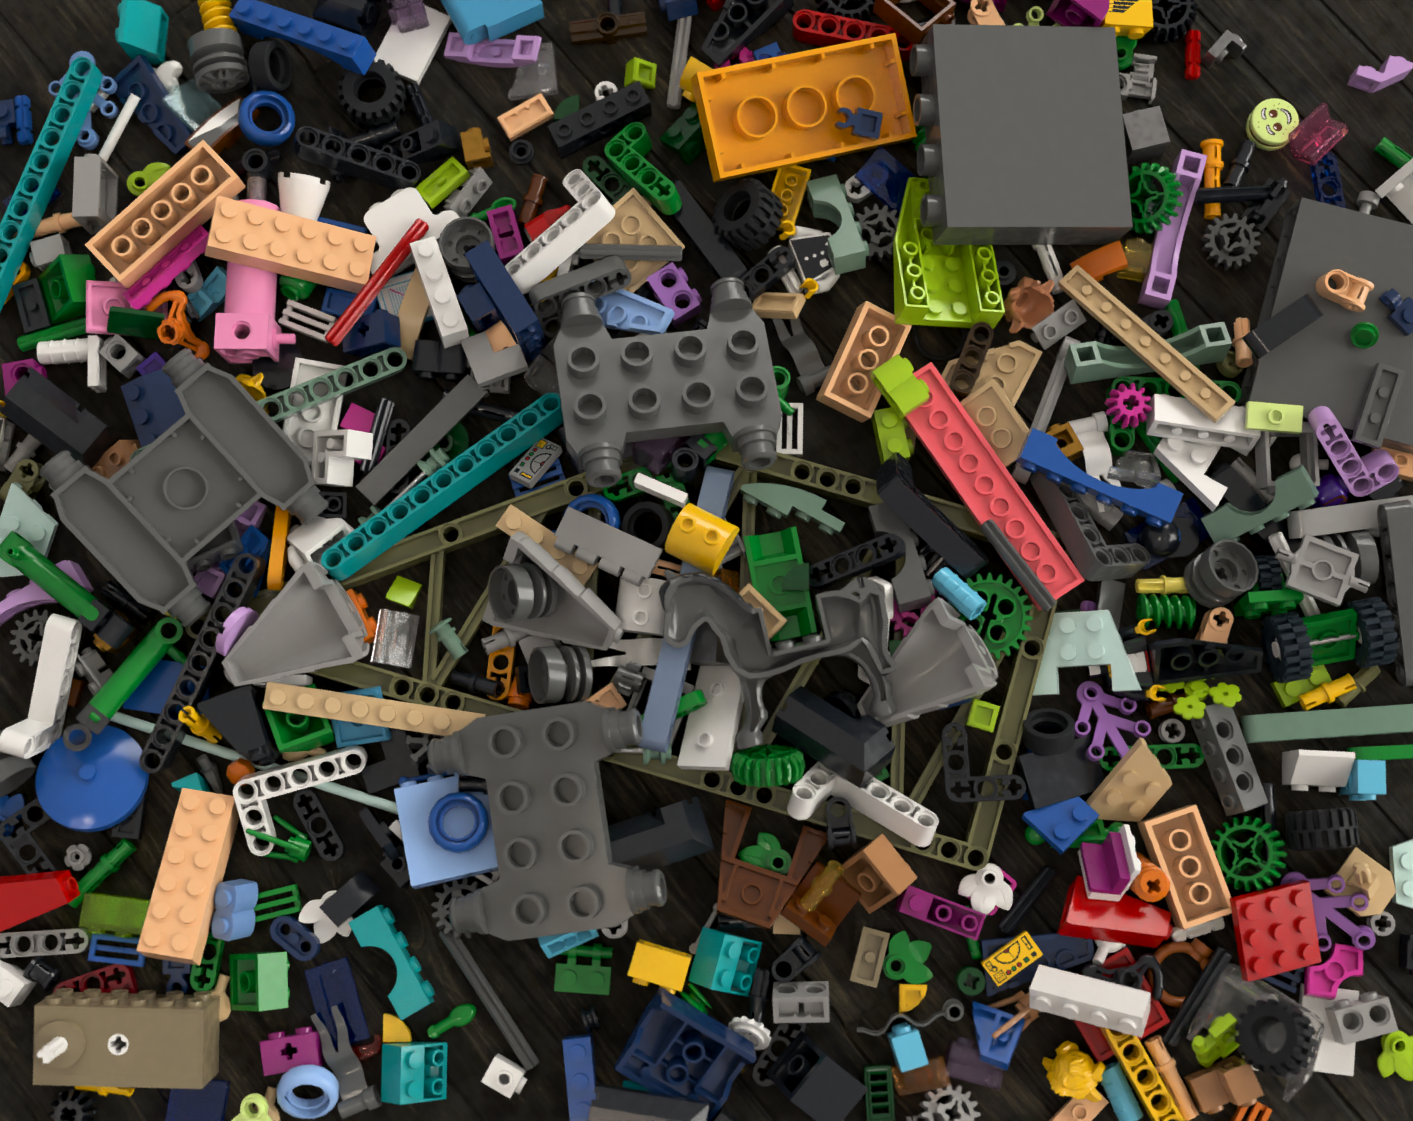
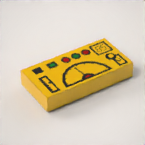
M1025 930L983 960L981 964L999 987L1041 957L1043 953Z

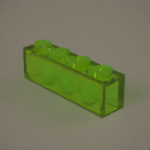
M96 892L85 893L79 927H87L88 933L105 934V930L115 931L114 936L131 938L132 933L141 935L151 900Z

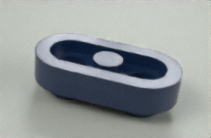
M285 915L276 918L270 926L272 939L297 960L308 961L319 954L321 948L319 938L296 918ZM285 924L290 927L289 934H286L283 930ZM306 941L311 944L309 951H306L304 948Z

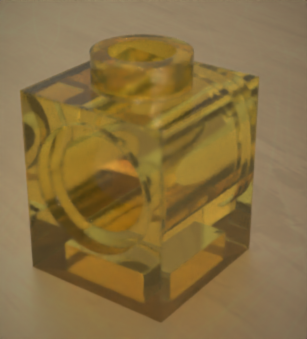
M1140 238L1127 239L1122 248L1128 262V267L1117 271V277L1142 282L1149 271L1153 244L1146 243L1145 240Z

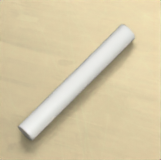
M132 93L98 154L106 163L140 100L139 97Z

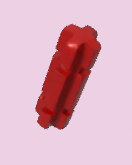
M1189 30L1185 35V43L1187 44L1185 47V66L1187 67L1185 69V78L1187 80H1197L1200 76L1201 44L1199 41H1201V33L1199 30Z

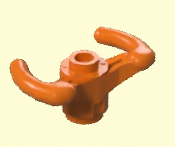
M169 290L152 298V301L146 305L145 311L154 312L161 304L173 301L168 318L163 320L162 324L157 328L160 341L164 344L183 345L195 351L194 356L196 358L200 357L205 360L210 354V348L206 342L196 338L190 328L184 313L188 303L185 293L181 290Z

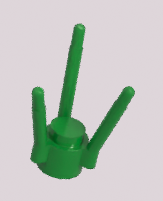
M277 815L273 816V820L294 834L296 838L291 836L288 842L259 831L246 829L247 834L285 848V852L289 853L270 851L264 857L285 859L298 863L299 860L305 862L313 845V842L308 840V834L300 832Z

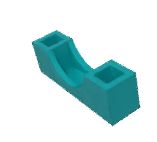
M378 905L350 921L349 925L361 947H379L388 952L395 961L397 980L388 998L402 1021L434 1002L435 1000L432 996L435 995V992L428 980L424 981L419 971L422 968L415 956L411 957L406 947L409 945L404 934L401 931L397 932L393 925L395 918L388 907L384 908L383 905Z

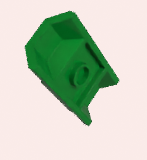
M796 526L774 533L743 536L752 586L788 621L770 642L817 633L809 591H782V583L787 573L795 566L803 564Z

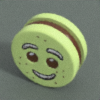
M1277 98L1267 99L1259 103L1248 117L1246 133L1249 140L1253 141L1258 148L1267 151L1278 150L1288 144L1297 132L1299 117L1295 108L1287 101Z

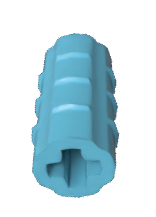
M948 567L940 569L931 580L933 587L939 592V595L945 597L949 604L955 606L969 620L978 617L987 605V602L978 595V592L973 591L968 586V583H964Z
M1116 1061L1105 1065L1106 1068L1102 1075L1101 1085L1118 1120H1139L1143 1117V1113L1119 1062Z

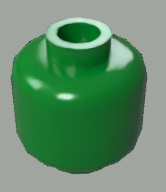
M281 275L279 278L281 292L293 301L307 299L318 284Z

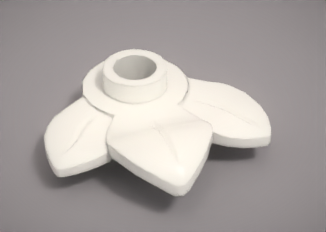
M987 863L983 869L977 870L974 874L966 875L960 882L958 894L971 897L972 909L983 914H989L995 905L1008 911L1013 902L1011 887L1003 881L1002 870L993 863ZM992 873L995 876L994 881L987 882L984 879L985 875Z
M336 890L325 893L321 899L309 901L299 915L300 922L314 923V934L319 938L321 944L331 940L337 932L342 936L348 937L352 931L349 922L353 920L352 916L338 928L319 908L337 892Z

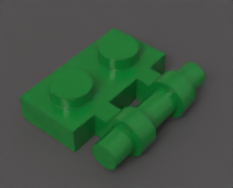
M594 943L593 946L578 945L558 954L568 955V962L556 963L554 991L610 995L612 966H601V959H612L613 947H602V944ZM577 956L592 957V965L577 964Z

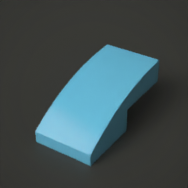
M216 266L204 281L201 289L196 293H189L187 295L200 316L198 322L205 319L225 301L227 271L223 267Z

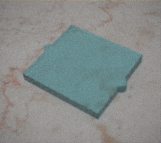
M193 78L180 87L175 86L174 91L162 98V102L193 132L222 108L208 93L198 89Z

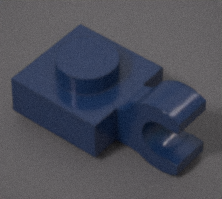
M14 99L0 101V139H2L3 146L13 144L12 128L16 127L15 110L17 109Z
M1391 288L1389 291H1385L1378 299L1392 311L1386 318L1405 336H1408L1413 332V300L1407 297L1402 301L1400 294Z

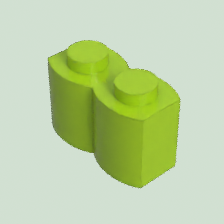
M897 354L872 371L870 378L880 393L886 398L894 412L902 419L928 401L930 390L922 379L918 380L913 375L912 371H914V368L907 358L902 359Z

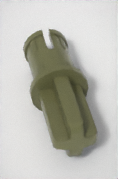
M1378 666L1361 668L1352 676L1356 683L1353 685H1356L1357 689L1336 697L1335 702L1342 708H1345L1359 693L1366 691L1365 687L1381 673Z

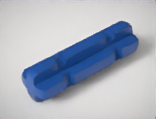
M26 95L16 96L14 99L15 107H17L15 110L16 129L19 130L17 132V141L21 145H31L33 143V134L30 133L32 131L31 111H29L31 101Z

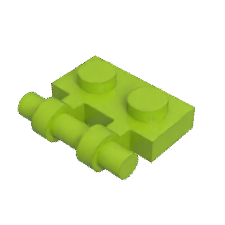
M1230 1012L1224 1017H1217L1211 1023L1207 1037L1196 1036L1193 1039L1192 1048L1196 1054L1197 1061L1206 1068L1211 1067L1213 1062L1219 1057L1225 1059L1240 1046V1044L1235 1042L1234 1037L1239 1035V1031L1235 1030L1238 1021Z

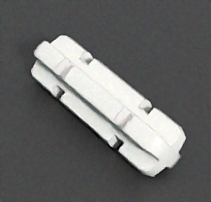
M1219 917L1187 929L1173 927L1171 938L1174 942L1185 941L1187 937L1191 939L1211 933V930L1223 929L1225 923L1223 918Z

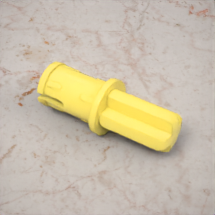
M1161 575L1158 579H1137L1135 581V591L1140 594H1189L1185 587L1184 577L1171 578Z

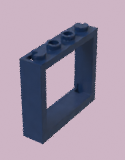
M488 240L464 254L477 283H480L494 305L500 320L506 326L516 344H519L526 362L535 361L539 357L542 359L549 350L539 319Z

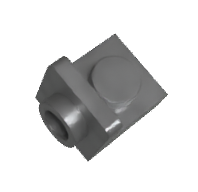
M1227 29L1208 50L1201 63L1209 68L1215 61L1220 63L1227 54L1231 55L1234 59H1238L1247 46L1238 35L1232 34Z

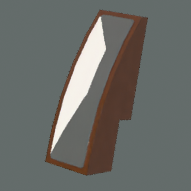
M239 96L201 124L184 142L188 150L191 151L202 140L218 155L224 148L229 150L243 134L238 123V110L244 98ZM257 108L252 112L253 121L261 113Z

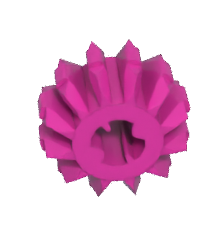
M1131 383L1128 389L1124 384H1120L1118 390L1112 389L1109 395L1111 398H1107L1105 401V405L1111 407L1106 411V415L1115 416L1111 421L1112 424L1121 421L1122 429H1125L1128 424L1132 428H1136L1139 422L1144 423L1147 420L1146 414L1152 410V407L1147 405L1151 397L1142 396L1145 391L1144 388L1136 391L1135 383ZM1129 402V407L1132 406L1133 408L1128 410L1126 409L1127 405L1124 406L1123 404Z

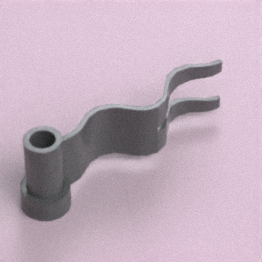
M799 316L797 319H790L792 337L782 319L771 318L781 344L792 356L800 375L796 378V383L802 395L806 397L814 393L816 388L822 386L831 365L824 366L815 344L804 332Z
M948 998L943 1002L941 1011L935 1012L922 1022L914 1021L903 1012H896L890 1016L883 1028L870 1030L864 1027H857V1032L880 1036L886 1032L892 1020L898 1017L905 1018L918 1027L927 1026L940 1016H944L950 1021H958L964 1014V1007L958 999ZM958 1007V1013L950 1015V1008Z
M335 1005L331 1009L338 1032V1052H336L329 1031L316 1013L310 1015L320 1035L325 1061L339 1082V1092L343 1101L339 1102L337 1106L342 1119H345L366 1109L371 1111L381 1107L382 1102L376 1086L368 1087L360 1060L350 1046L346 1023L337 1005Z

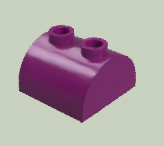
M1054 0L1046 15L1060 26L1099 27L1108 12L1109 0Z

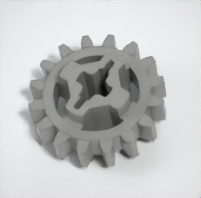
M946 1083L943 1089L938 1085L933 1087L934 1093L929 1091L925 1094L928 1101H923L919 1104L920 1107L925 1109V1112L918 1114V1118L925 1119V1121H934V1117L935 1121H949V1115L945 1111L950 1110V1115L953 1117V1120L950 1121H974V1118L981 1116V1114L973 1110V1107L978 1103L977 1101H969L970 1091L962 1094L961 1085L955 1086L952 1090L951 1084ZM948 1096L944 1104L936 1103L940 1097Z

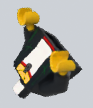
M1142 619L1138 625L1133 624L1118 630L1141 691L1113 692V694L1130 699V701H1149L1153 699L1154 701L1164 702L1166 698H1157L1156 692L1159 689H1166V687L1153 684L1146 638L1141 636V634H1153L1156 629L1145 630V623L1152 621V619ZM1111 665L1086 666L1088 678L1102 677L1104 688H1111L1112 691Z

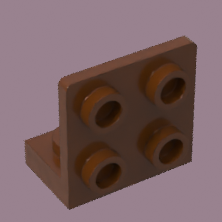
M816 862L796 888L780 914L826 947L838 925L860 899L861 892L823 864Z

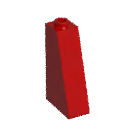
M61 870L0 877V932L63 906L81 895L78 883L72 877L70 871Z
M1077 875L1068 887L1057 934L1157 948L1163 940H1168L1171 935L1173 925L1169 923L1172 913L1126 894L1122 896L1120 901L1089 899L1084 879Z

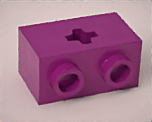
M312 1026L295 1029L296 1034L285 1036V1031L269 1033L268 1039L260 1042L264 1076L284 1073L300 1065L314 1064L321 1066L324 1064L325 1058L318 1030L312 1031ZM287 1047H297V1052L294 1054L293 1052H288Z

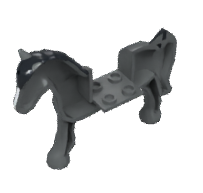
M668 569L664 571L667 581L660 587L659 597L662 608L665 611L663 631L665 641L675 648H682L690 642L696 628L706 621L720 638L724 654L733 672L740 680L746 717L744 725L735 736L737 749L753 747L764 743L763 734L760 730L768 719V712L762 699V688L765 681L773 675L818 658L845 657L853 660L863 669L870 681L874 695L869 707L871 717H880L897 712L896 703L892 698V684L887 677L888 674L896 670L897 666L892 660L887 647L889 621L886 603L882 591L868 578L863 576L857 577L841 590L823 592L815 596L823 637L818 635V633L803 636V642L794 644L791 640L775 643L776 648L771 649L762 607L754 608L751 603L745 602L740 594L724 583L719 577L708 575L705 572L677 575ZM858 592L860 595V599H858L855 595L851 593Z

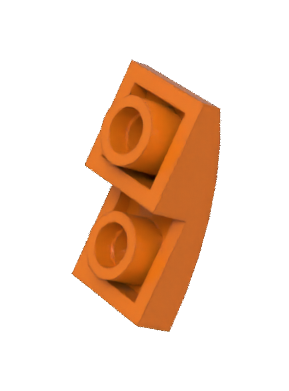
M1119 240L1082 256L1070 263V266L1073 269L1076 265H1079L1098 282L1104 280L1103 276L1127 268L1128 262Z

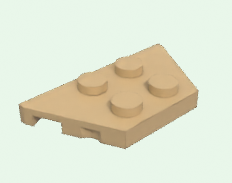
M1140 737L1087 799L1086 803L1099 814V820L1140 822L1171 787L1172 781L1166 770L1160 766V762L1155 754H1152L1147 747L1146 741Z

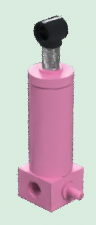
M257 148L248 150L242 158L248 182L247 198L238 201L280 211L277 205L266 201L267 183H269V179L274 174V165L263 150ZM263 162L261 167L254 169L257 163ZM227 261L224 313H216L214 349L229 364H252L253 360L260 357H271L274 362H279V345L295 344L296 335L282 334V328L275 321L277 273Z

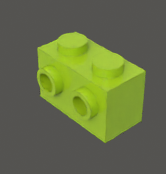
M891 407L874 410L871 421L881 464L895 452L900 453L909 461L910 454H913L914 450L911 438H906L905 429L908 428L907 421L904 418L900 419Z

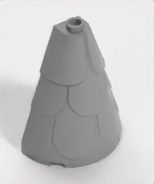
M518 531L510 537L503 559L508 561L509 564L535 562L557 582L558 602L550 616L534 619L526 618L521 621L505 623L495 616L488 601L482 621L496 627L526 632L534 636L561 640L567 644L605 651L613 642L618 643L625 630L621 627L623 622L590 588L586 589L567 568L560 565L527 534Z
M309 561L304 566H301L278 596L272 599L254 625L247 628L222 661V665L225 668L224 674L234 686L279 680L287 675L313 672L320 668L353 663L368 654L370 645L367 642L364 643V638L368 634L356 606L337 579H329L326 576L328 571L323 566L314 561Z
M937 597L927 606L891 657L896 663L897 668L888 674L887 677L892 684V698L896 703L897 712L873 717L886 727L917 719L921 714L946 708L950 704L981 695L997 685L995 681L998 678L997 668L986 645L970 624L966 626L964 621L959 620L960 613L943 599ZM871 684L857 704L861 714L860 717L867 714L871 716L869 707L874 696Z

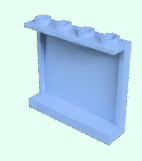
M457 773L447 778H444L443 775L427 778L428 782L417 784L416 781L400 784L401 788L394 789L410 883L414 889L498 871L488 795H484L483 792H464L472 794L481 800L488 811L490 823L488 832L479 846L463 853L445 851L434 842L429 833L428 819L432 807L445 795L459 792V775ZM455 807L449 810L443 820V828L446 834L453 838L467 836L473 830L475 824L473 813L465 807Z

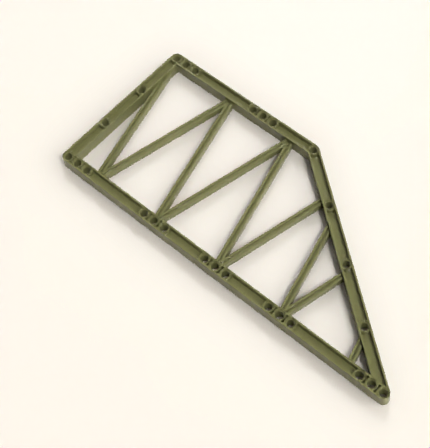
M691 436L679 437L649 448L641 454L623 459V465L619 468L621 474L662 459L672 461L673 453L677 449L683 448L685 442ZM728 444L716 455V460L713 462V464L736 470L726 514L740 493L742 485L757 483V476L866 508L884 503L877 494L876 480L776 452L777 460L770 467L761 470H750L742 465V456L738 452L733 453L730 444ZM687 463L679 464L681 467L688 465ZM662 466L661 472L654 475L653 469L649 470L652 478L670 472V469ZM798 469H805L809 477L800 480L794 473ZM586 472L401 539L343 581H338L346 591L430 560L422 680L358 661L320 668L317 671L307 673L361 689L381 686L382 695L414 704L449 709V700L452 697L458 696L461 705L457 710L481 713L486 714V716L523 711L444 687L461 659L459 657L454 661L449 651H447L439 664L440 642L437 641L438 636L435 632L431 635L429 634L430 630L442 621L446 554L504 533L496 527V524L510 504L543 525L548 516L566 510L570 502L579 497L570 494L573 486L581 485L584 487L581 495L592 493L605 496L603 488L589 485L586 482ZM824 476H829L834 480V484L830 487H825L820 483V479ZM628 478L624 479V486L617 487L616 484H614L611 486V490L608 491V493H613L623 488L630 487ZM854 483L859 487L860 491L857 494H850L846 491L845 486ZM924 494L968 537L990 543L966 506ZM743 500L741 537L744 546L743 536L755 535L756 506ZM597 508L588 509V516L601 521L602 511ZM452 530L458 531L459 536L457 540L448 542L446 539L447 534ZM1050 530L1056 540L1063 545V550L1068 557H1070L1058 532ZM868 550L862 561L864 564L871 562L873 559L872 550ZM743 554L741 555L739 592L748 583L752 585L747 557L744 558ZM904 555L895 560V576L904 567ZM503 559L500 565H507L509 562ZM599 568L595 570L584 586L586 589L590 588L596 595H598ZM872 570L855 576L852 580L861 576L868 578ZM488 586L457 634L466 649L483 623L482 618L489 601ZM268 588L261 590L256 598L252 596L248 607L258 612L260 617L272 599L276 598L281 591L268 590ZM853 592L851 594L857 596L859 593ZM1029 597L1023 602L1024 605L1032 606L1031 610L1025 612L1026 615L1033 617L1032 621L1025 622V625L1032 629L1030 632H1022L1027 638L1025 642L1018 640L1020 648L1014 654L982 776L1012 774L1023 733V720L1027 718L1058 599L1056 604L1048 611H1043L1042 609L1038 611ZM227 607L222 612V616L226 620L230 615V610ZM210 610L191 626L185 627L190 637L197 639V626L201 622H205ZM899 630L896 633L893 631V640H903V631ZM1003 630L997 641L1004 639L1005 634ZM213 632L210 637L214 645L217 637L216 632ZM638 634L636 639L653 638L654 635ZM1030 642L1036 646V654L1034 656H1030L1025 652V643ZM585 647L589 653L590 660H594L595 649ZM1000 652L999 660H996L994 655L991 654L996 668H998L1005 656L1003 652ZM821 658L805 662L801 665L762 732L764 743L760 745H771L777 735L772 732L775 715L779 709L785 711L788 704L784 701L789 694L800 686L805 687ZM592 678V688H591V692H590V695H589L588 698H590V697L592 696L593 678ZM407 681L410 686L409 691L405 695H400L398 693V686L401 682ZM613 684V685L615 686V688L618 690V689H619L618 685ZM428 689H433L435 692L434 700L425 703L423 700L424 692ZM983 694L972 698L971 701H973V699L980 700ZM745 702L743 703L737 733L745 723ZM972 702L960 705L950 723L956 722L964 727ZM905 722L891 726L890 741L893 740L895 750L890 762L889 787L901 794L904 791ZM954 727L951 728L949 733H946L947 738L952 739V747L946 746L947 752L951 751L961 732H956ZM736 740L734 744L733 753L739 750L737 749ZM941 740L908 798L918 804H921L943 765ZM634 744L627 745L628 748H640ZM999 745H1004L1009 751V756L1006 760H1001L996 754V749ZM614 753L612 756L602 759L609 763L790 816L787 812V806L792 790L776 786L758 788L757 786L749 787L746 784L745 793L738 796L734 795L730 790V785L734 781L732 772L681 769L677 766L679 757L671 755V760L666 759V765H661L659 759H650L648 765L643 764V753ZM711 772L718 774L720 777V783L714 788L706 786L704 782L705 776ZM999 779L996 780L998 785L997 797H1002L1001 791L1007 790L1008 785H1000L1001 780ZM981 781L978 793L984 797L990 796L993 792L992 784L988 781ZM760 788H767L771 791L772 798L768 803L758 801L756 793ZM825 800L804 821L826 827L825 805L827 801ZM1004 801L975 802L964 841L935 833L931 844L924 850L917 849L911 842L856 809L851 808L856 836L872 841L883 833L895 848L965 869L981 870L988 863ZM836 803L832 804L831 814L833 816L840 817L845 813V806ZM946 842H950L955 849L953 856L950 858L944 857L941 852V847ZM972 850L978 851L981 856L980 863L975 866L968 862V854Z

